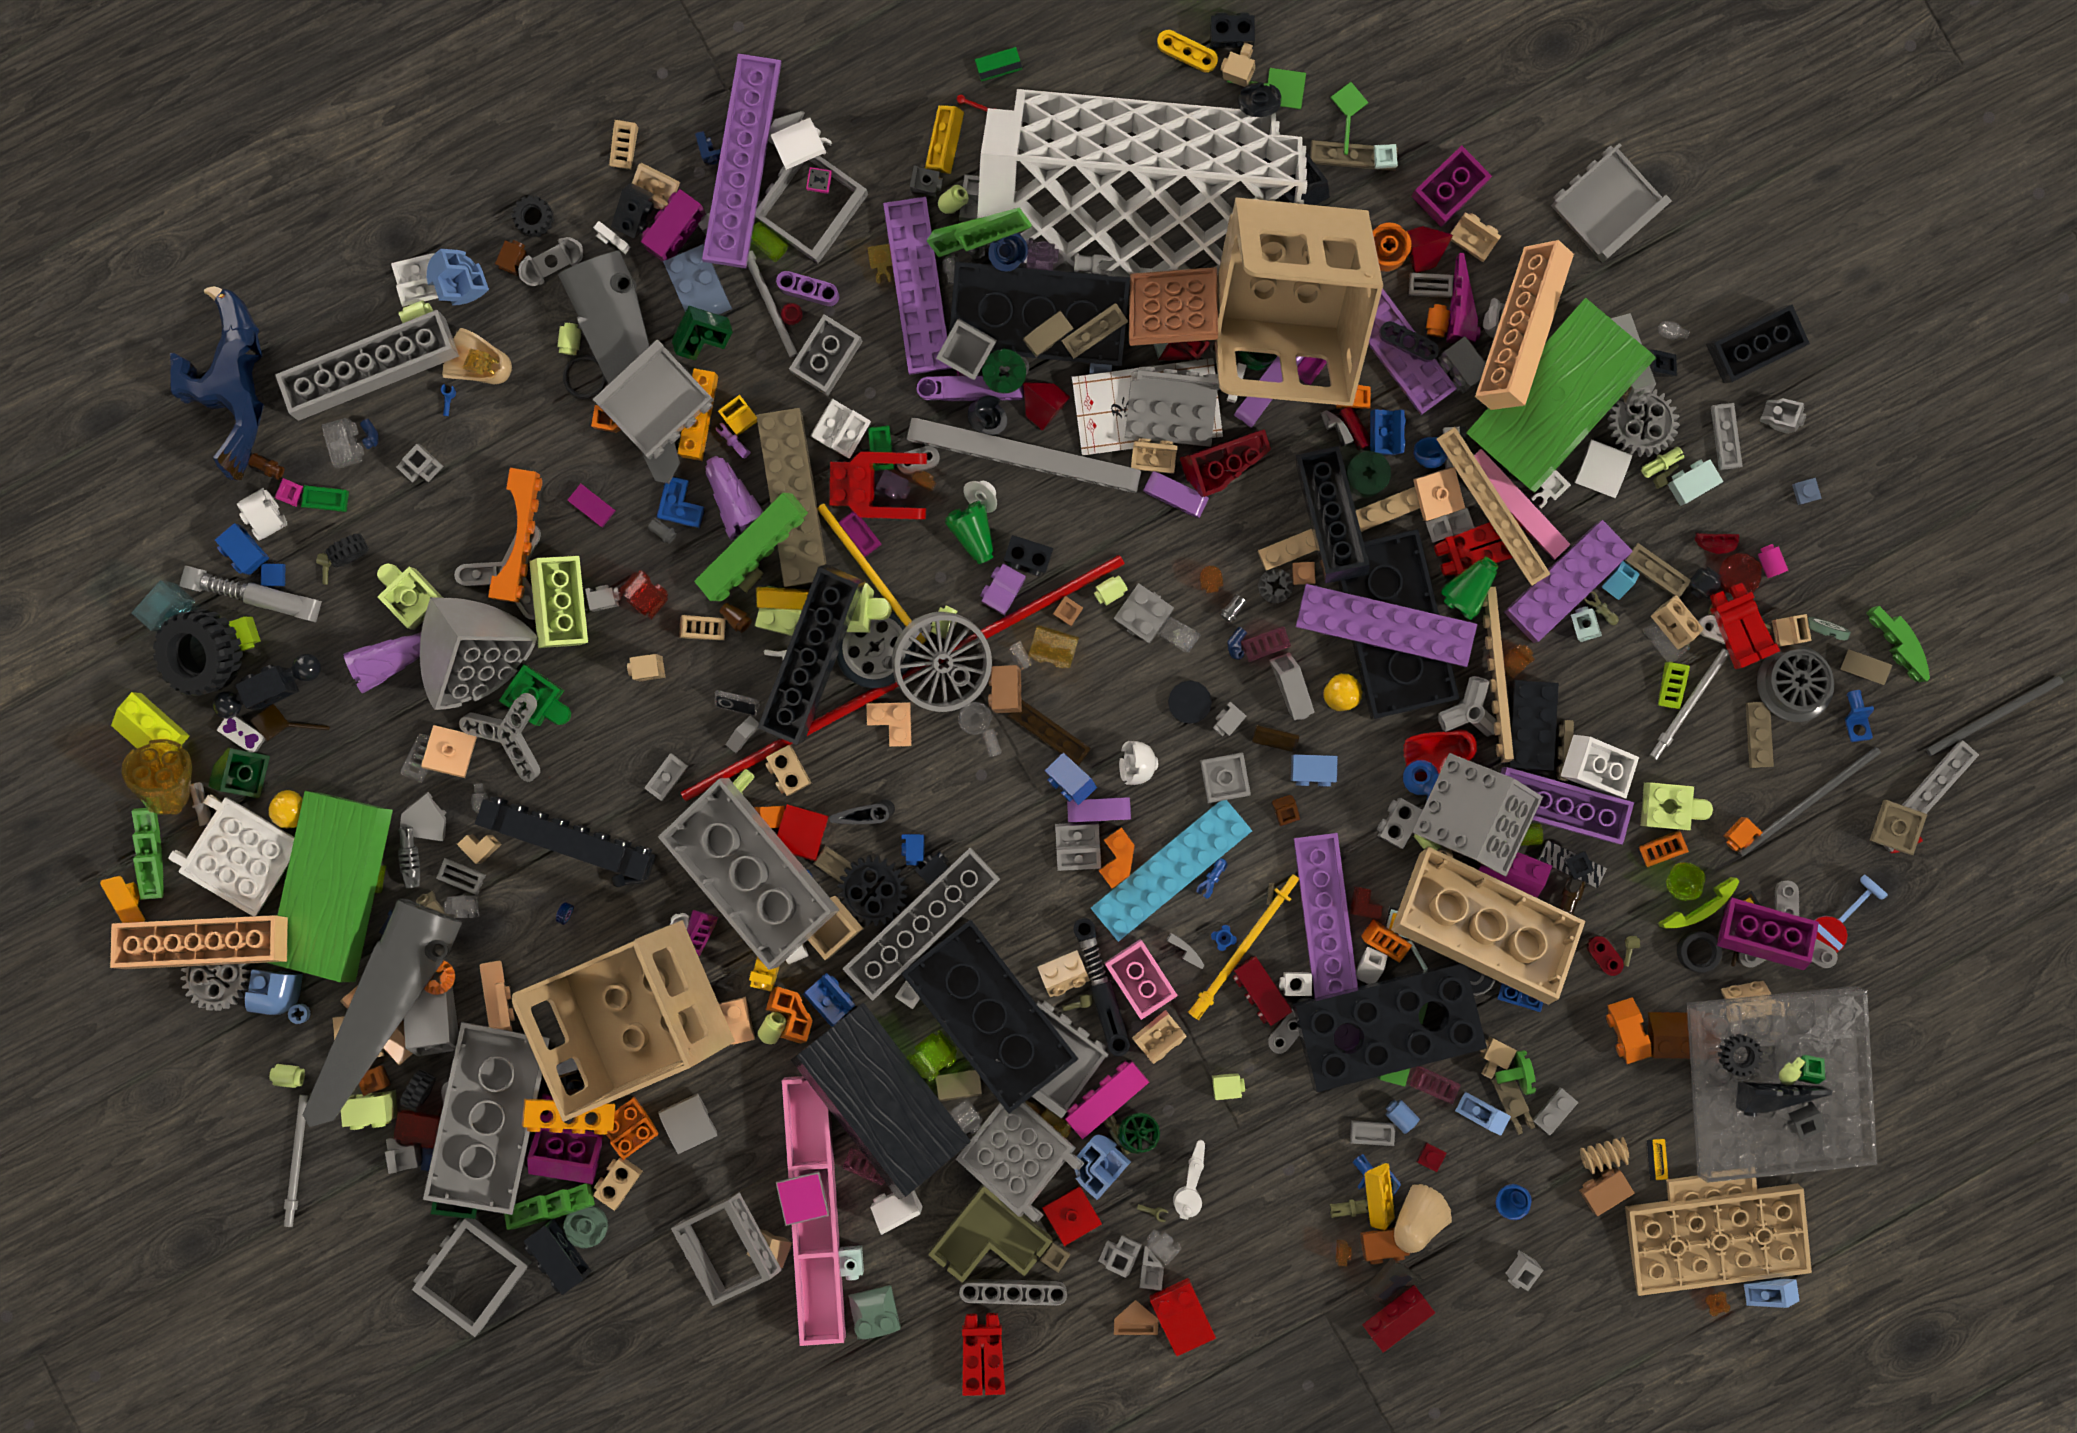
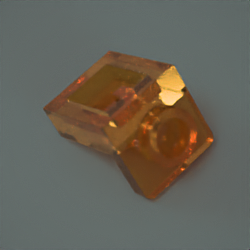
M1518 644L1503 657L1504 670L1512 679L1529 663L1535 660L1532 657L1533 652L1526 645Z

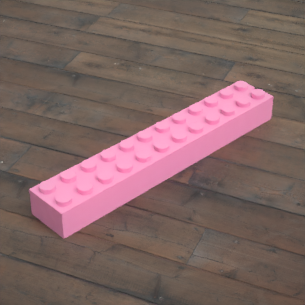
M803 1076L785 1077L782 1080L788 1178L820 1171L829 1210V1216L792 1224L800 1346L844 1343L846 1330L843 1286L840 1273V1242L831 1111L807 1080H804Z

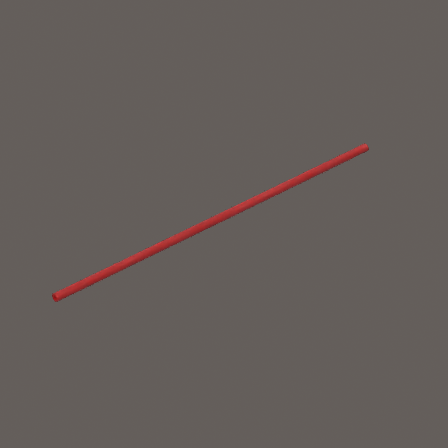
M1120 555L981 629V632L986 639L1121 567L1125 564ZM974 633L961 640L953 651L977 638L976 634ZM940 658L938 662L939 664L945 662V660H942ZM928 665L911 667L902 679L909 677ZM895 682L883 688H872L812 721L807 736L899 686ZM780 738L682 791L681 795L686 802L707 791L718 779L731 778L793 743Z

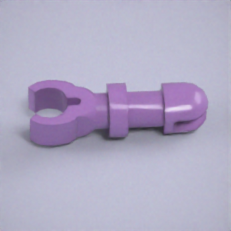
M719 423L723 431L716 427L718 434L727 440L726 443L729 447L732 446L745 459L751 452L738 440L739 437L736 434L733 435L725 424Z

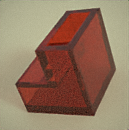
M1354 886L1350 909L1351 914L1380 919L1383 906L1369 903L1370 889Z

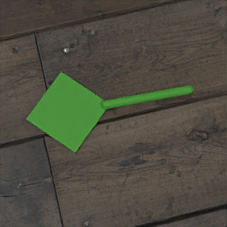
M1352 82L1331 97L1333 102L1346 116L1345 155L1348 154L1351 116L1368 104L1367 100Z

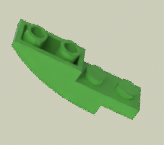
M1880 606L1872 607L1866 614L1870 617V623L1885 633V639L1891 644H1895L1889 650L1893 654V660L1900 666L1903 665L1908 670V676L1915 682H1927L1930 679L1926 657L1910 626L1901 616L1891 619Z

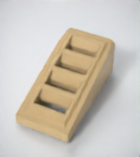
M615 120L609 164L611 167L632 169L638 133L636 123ZM621 129L630 131V134L622 133ZM619 138L629 139V143L621 142ZM618 147L628 148V152L619 151ZM616 156L627 157V161L617 160Z
M682 615L680 617L679 638L724 640L726 619ZM687 621L691 622V633H687ZM696 622H700V634L696 633ZM705 622L709 623V634H705ZM714 623H718L717 635H713Z

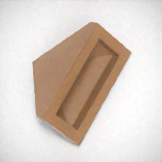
M1135 1300L1114 1319V1335H1158V1318Z

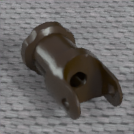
M1570 876L1563 889V898L1559 909L1575 916L1574 911L1578 901H1581L1586 882L1583 881L1577 892H1571L1572 877Z

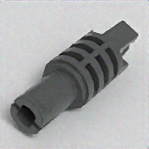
M404 827L398 829L401 844L398 850L400 872L402 873L406 888L418 887L420 884V861L418 848L414 845L413 827H406V833Z

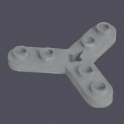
M536 525L534 533L530 534L529 542L532 544L530 555H527L526 564L541 537L540 529ZM516 535L502 562L460 565L455 570V580L463 586L490 585L492 576H497L507 563L514 547ZM523 577L524 595L522 599L520 598L519 603L516 604L526 618L535 620L532 585L526 577Z
M1788 880L1779 882L1775 887V910L1799 916L1798 886ZM1816 939L1812 963L1822 968L1833 967L1838 959L1836 951ZM1740 952L1737 957L1739 963L1745 967H1755L1766 961L1765 959Z

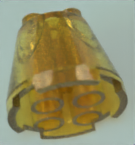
M167 739L150 740L149 744L137 750L132 749L127 754L121 768L124 782L132 793L147 807L148 811L156 814L176 815L182 811V808L189 800L193 767L190 755L181 744Z

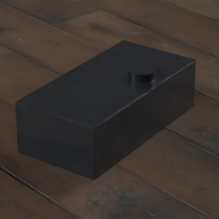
M1793 304L1782 306L1707 343L1706 346L1722 382L1731 383L1810 343Z

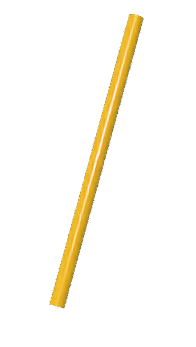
M825 504L820 505L817 508L884 599L890 603L891 608L906 627L912 622L910 617ZM922 633L915 638L922 644L927 641Z

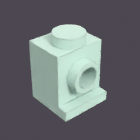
M1582 607L1575 610V614H1571L1577 638L1580 642L1602 636L1595 611L1592 608ZM1586 620L1591 623L1588 628L1583 627V622Z
M862 1245L840 1247L841 1277L846 1276V1280L859 1279V1275L864 1273ZM849 1261L854 1262L855 1267L849 1268L847 1266V1263Z

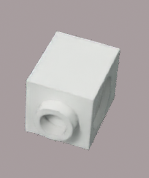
M1283 972V977H1280L1279 981L1280 990H1283L1285 996H1312V974L1310 972ZM1299 978L1301 986L1296 990L1291 989V980Z

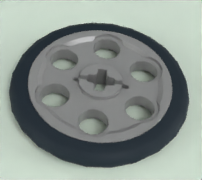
M893 610L888 619L871 620L870 633H867L864 637H857L856 632H846L836 659L844 675L862 687L883 688L896 682L893 670L884 667L885 659L892 657L894 648L891 647V640L894 637H899L905 628V625ZM881 621H885L888 624V629L883 633L877 631V624ZM913 641L907 650L915 652L916 643ZM872 643H880V645L878 646V648L880 649L879 652H871ZM854 646L859 647V656L851 658L849 650ZM904 653L900 664L913 662L915 656ZM867 662L874 664V670L870 674L863 672V666ZM910 667L900 669L902 677L907 673Z

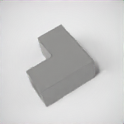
M749 716L735 729L725 745L737 753L744 746L748 738L757 730L759 722L752 716Z

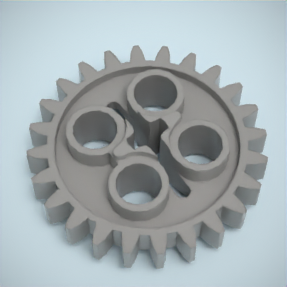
M1655 389L1651 393L1649 400L1645 403L1646 411H1644V405L1635 406L1633 404L1627 406L1620 397L1614 404L1615 407H1611L1609 410L1613 415L1607 418L1608 421L1613 422L1608 426V429L1614 430L1610 436L1618 437L1615 444L1623 443V451L1627 447L1630 448V455L1635 450L1638 451L1639 457L1644 452L1650 457L1653 451L1656 455L1661 452V449L1665 451L1668 448V444L1671 445L1674 441L1673 437L1678 434L1674 429L1680 426L1679 423L1674 422L1679 418V415L1673 414L1676 407H1669L1672 400L1664 401L1665 394L1657 396V389ZM1629 407L1635 408L1638 414L1632 413ZM1651 410H1656L1659 416H1654ZM1628 428H1633L1636 434H1631ZM1649 430L1655 431L1658 437L1652 436Z
M251 963L206 965L207 968L204 966L182 968L181 971L185 972L186 976L180 979L187 982L182 986V989H189L186 997L193 996L191 1003H198L199 1008L206 1007V1010L212 1011L213 1009L221 1011L222 1007L223 1009H229L230 1004H238L236 997L244 998L241 993L242 990H249L245 986V982H250V979L246 977L247 974L251 973V970H246V967ZM230 969L233 970V976L231 978L229 977ZM203 972L204 978L200 981V974ZM217 986L219 987L218 995L215 994V988Z

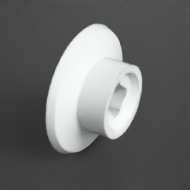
M971 481L965 484L964 495L970 504L980 500L981 504L985 505L987 513L995 511L997 507L996 490L989 482Z

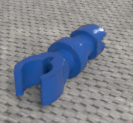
M1222 858L1215 862L1214 869L1206 876L1208 877L1207 880L1197 887L1196 892L1199 895L1202 894L1204 889H1207L1206 893L1203 894L1206 899L1211 896L1214 883H1218V877L1221 872H1224L1227 868V861Z

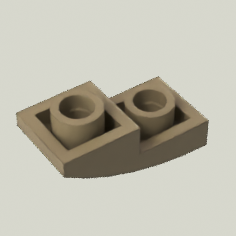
M1059 311L1028 334L1023 341L1035 357L1052 347L1055 342L1070 333L1073 327L1061 311Z
M1848 649L1840 670L1885 685L1893 665Z

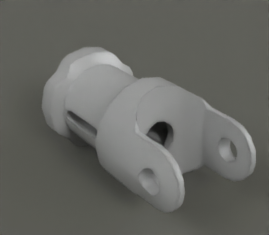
M1075 253L1074 272L1088 271L1096 275H1111V271L1101 270L1098 264L1101 260L1112 261L1113 257L1098 254L1084 256Z

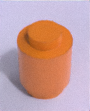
M1434 304V308H1429L1426 324L1427 335L1444 337L1445 332L1448 330L1451 311L1447 310V306Z

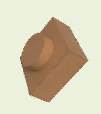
M1314 562L1292 563L1293 585L1315 584Z
M1065 596L1053 615L1072 626L1083 610V607Z

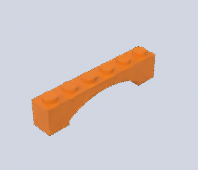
M510 468L506 489L512 492L516 504L517 534L507 563L497 576H492L489 598L519 603L520 598H523L524 586L522 582L523 577H526L528 572L526 558L527 555H530L532 544L529 542L530 534H533L535 530L533 516L539 506V501L536 499L537 492L542 487V478H540V474L537 472Z

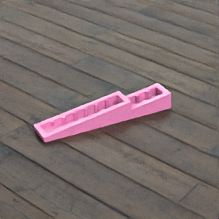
M1480 449L1474 457L1517 523L1555 560L1571 544L1490 457Z

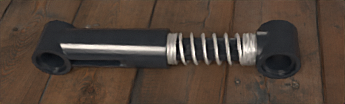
M1079 918L1074 923L1073 930L1077 941L1080 943L1081 948H1083L1082 951L1085 953L1084 957L1087 959L1085 962L1088 963L1087 968L1090 969L1089 974L1092 976L1090 978L1092 980L1090 988L1108 1049L1115 1056H1123L1129 1051L1130 1043L1112 982L1105 976L1104 973L1106 971L1103 970L1104 965L1101 964L1102 959L1099 957L1101 954L1098 953L1099 948L1096 947L1095 925L1089 918ZM1082 923L1090 925V932L1086 935H1082L1078 931V926ZM1108 1013H1112L1117 1030L1115 1033L1112 1031ZM1120 1038L1124 1040L1125 1045L1122 1049L1117 1050L1113 1048L1112 1044L1114 1040Z

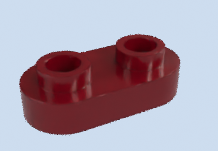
M1601 936L1592 937L1587 943V950L1600 969L1610 976L1620 974L1624 963L1610 942ZM1599 943L1603 945L1601 951H1598L1596 948ZM1612 961L1616 962L1614 969H1611L1609 966Z

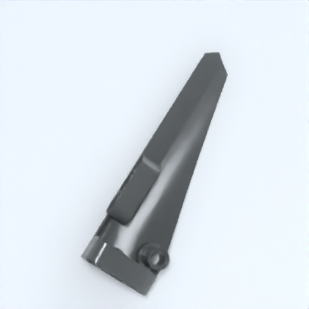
M620 251L610 252L586 260L562 271L558 275L578 315V323L608 384L650 347L636 294V281L632 278ZM628 279L629 287L622 290L620 287L621 282ZM668 442L663 447L664 452L656 459L654 457L648 459L642 452L655 481L670 484L680 464L675 442L672 444Z
M404 898L398 899L381 941L376 944L302 1114L309 1127L335 1120L444 959L451 954L452 945L462 925L461 921ZM437 944H441L445 948L442 956L435 952Z

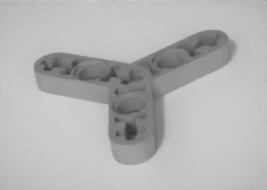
M523 693L519 696L503 720L477 713H468L460 719L459 725L464 733L500 742L521 779L531 782L539 776L540 767L521 734L537 707V701L533 695ZM525 702H526V703H527V704H526V707H527V708L523 710L522 707L524 706V704H525ZM513 714L519 716L521 723L514 720ZM486 724L493 728V733L487 730ZM515 747L522 751L523 756H519L515 752Z

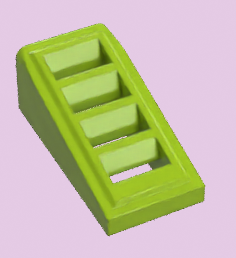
M1672 662L1665 663L1658 706L1680 709L1688 679L1689 665ZM1672 670L1681 671L1680 675L1671 674ZM1669 680H1679V684L1670 683ZM1670 687L1678 690L1677 693L1667 691V688ZM1665 696L1676 697V702L1665 700Z

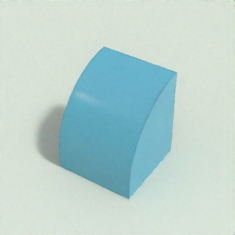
M1622 561L1606 579L1602 588L1620 600L1635 584L1639 573Z

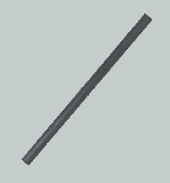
M1877 747L1871 749L1763 830L1760 836H1755L1754 841L1747 848H1739L1737 850L1738 854L1741 857L1745 856L1881 754V751Z

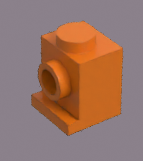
M1740 817L1723 837L1728 840L1726 844L1732 850L1737 851L1739 848H1747L1754 841L1753 836H1760L1763 832L1747 817Z

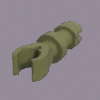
M1591 591L1590 593L1594 594L1595 602L1592 600L1588 601L1586 597L1584 601L1592 605L1596 609L1595 612L1597 614L1601 613L1610 625H1616L1619 621L1618 616L1607 608L1608 605L1605 602L1602 603L1598 599V595L1594 591Z

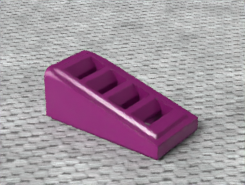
M693 910L687 932L692 943L696 944L695 950L697 955L700 956L717 923L718 917L710 913Z

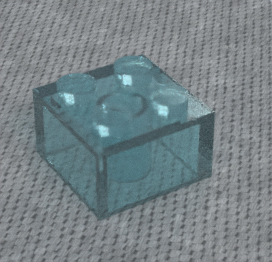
M160 580L134 609L132 614L151 631L157 632L161 629L162 623L170 617L191 611L195 600L177 584Z

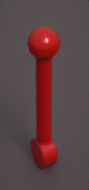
M963 95L957 96L958 104L965 103L983 111H988L987 107L969 101Z

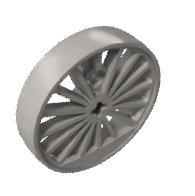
M932 612L916 618L903 629L894 645L892 670L897 685L910 701L927 710L947 712L968 705L983 691L991 674L992 656L987 639L973 622L955 613ZM948 620L951 622L942 649L939 621ZM931 622L936 624L938 651L925 629ZM955 622L965 625L966 627L948 648ZM969 630L976 634L977 638L953 651ZM922 631L934 653L915 639ZM914 641L932 656L907 649ZM979 642L981 643L982 654L954 657ZM904 653L928 659L927 661L900 664ZM941 658L946 661V664H939L938 660ZM983 658V668L981 670L954 663L956 661ZM928 665L909 677L902 679L901 668ZM958 670H963L964 677L961 680H954V673ZM930 671L913 692L907 689L906 683ZM969 671L980 674L976 684L969 681ZM945 673L959 696L958 699L947 702ZM934 675L927 700L918 698V693ZM939 675H941L943 702L933 703L932 698ZM970 685L972 689L962 696L957 686Z

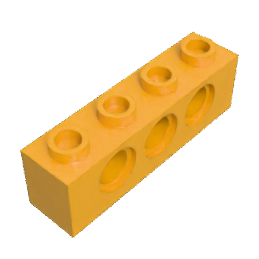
M694 368L692 377L714 400L718 375L715 372ZM713 406L705 414L701 412L696 416L695 419L697 421L689 429L686 427L682 429L677 453L679 456L703 461Z
M524 1099L522 1126L527 1127V1131L540 1132L541 1128H550L549 1132L563 1133V1129H572V1133L585 1134V1130H594V1134L605 1135L608 1131H613L615 1104L613 1102L606 1103L574 1117L570 1123H565L562 1121L554 1100ZM545 1110L552 1112V1118L548 1122H543L540 1119L541 1113ZM589 1112H595L597 1116L592 1124L585 1122V1116Z

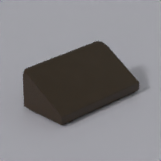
M1256 726L1252 742L1293 752L1300 736Z

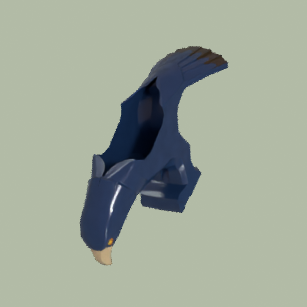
M213 286L204 290V293L216 302L222 321V336L213 362L207 373L201 379H196L197 368L190 361L175 353H170L171 392L176 398H181V401L184 403L200 402L210 409L226 407L235 416L236 424L213 459L217 467L228 479L238 481L242 480L248 465L264 406L255 395L252 376L254 363L262 358V352L258 339L259 329L255 325L245 303L234 292ZM250 349H253L259 354L250 355L245 353L248 352Z

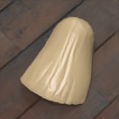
M463 328L458 330L453 340L459 357L444 362L443 377L473 380L488 384L505 382L512 371L509 357L477 334Z
M1412 1185L1394 1230L1395 1243L1402 1251L1407 1253L1421 1251L1433 1237L1452 1222L1451 1209L1441 1193L1427 1185Z

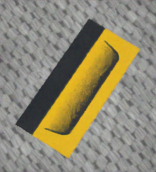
M1665 1139L1647 1140L1650 1181L1668 1179Z

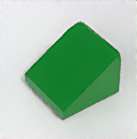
M1802 1055V1060L1805 1063L1800 1068L1802 1073L1798 1081L1820 1084L1825 1080V1059Z

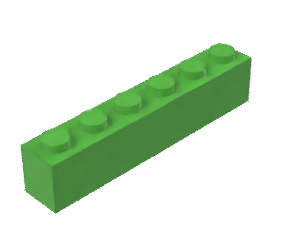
M783 492L694 582L710 601H723L730 595L729 591L733 587L740 585L744 581V576L747 573L754 571L759 566V562L774 551V547L778 543L788 538L789 532L793 528L803 523V518L808 512L793 494Z

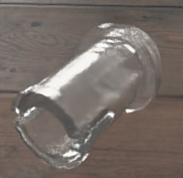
M1021 641L1009 648L1018 662L1017 666L1021 667L1022 670L1033 665V658L1029 657Z
M994 728L981 732V739L985 741L989 757L1001 754L1002 751L996 737L998 733L994 731Z

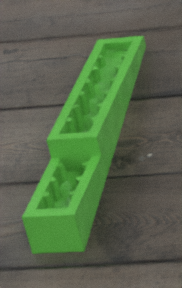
M1019 207L933 230L926 241L937 256L941 257L963 248L965 251L972 250L1029 229L1032 224Z

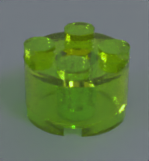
M937 1030V1035L934 1033L928 1035L914 1047L916 1052L913 1055L909 1053L906 1057L923 1079L927 1078L930 1082L939 1075L938 1071L944 1066L946 1068L950 1067L957 1060L955 1058L957 1050L942 1031Z

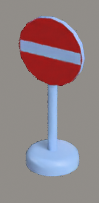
M1865 874L1861 877L1860 882L1867 888L1866 892L1839 919L1831 916H1822L1814 920L1819 922L1816 939L1833 948L1836 953L1843 949L1847 942L1848 934L1843 922L1871 893L1881 900L1888 896L1885 891Z

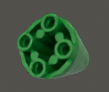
M980 500L969 504L966 510L961 511L959 508L948 513L949 516L946 517L945 521L947 527L973 560L981 564L992 559L993 546L985 505L981 504Z
M1488 557L1475 562L1442 588L1441 593L1446 597L1444 602L1453 609L1457 607L1466 618L1472 620L1480 612L1497 574L1498 565Z

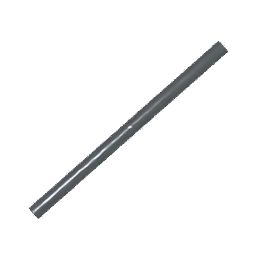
M2057 676L1926 749L1927 754L1932 756L2049 692L2063 684V679Z

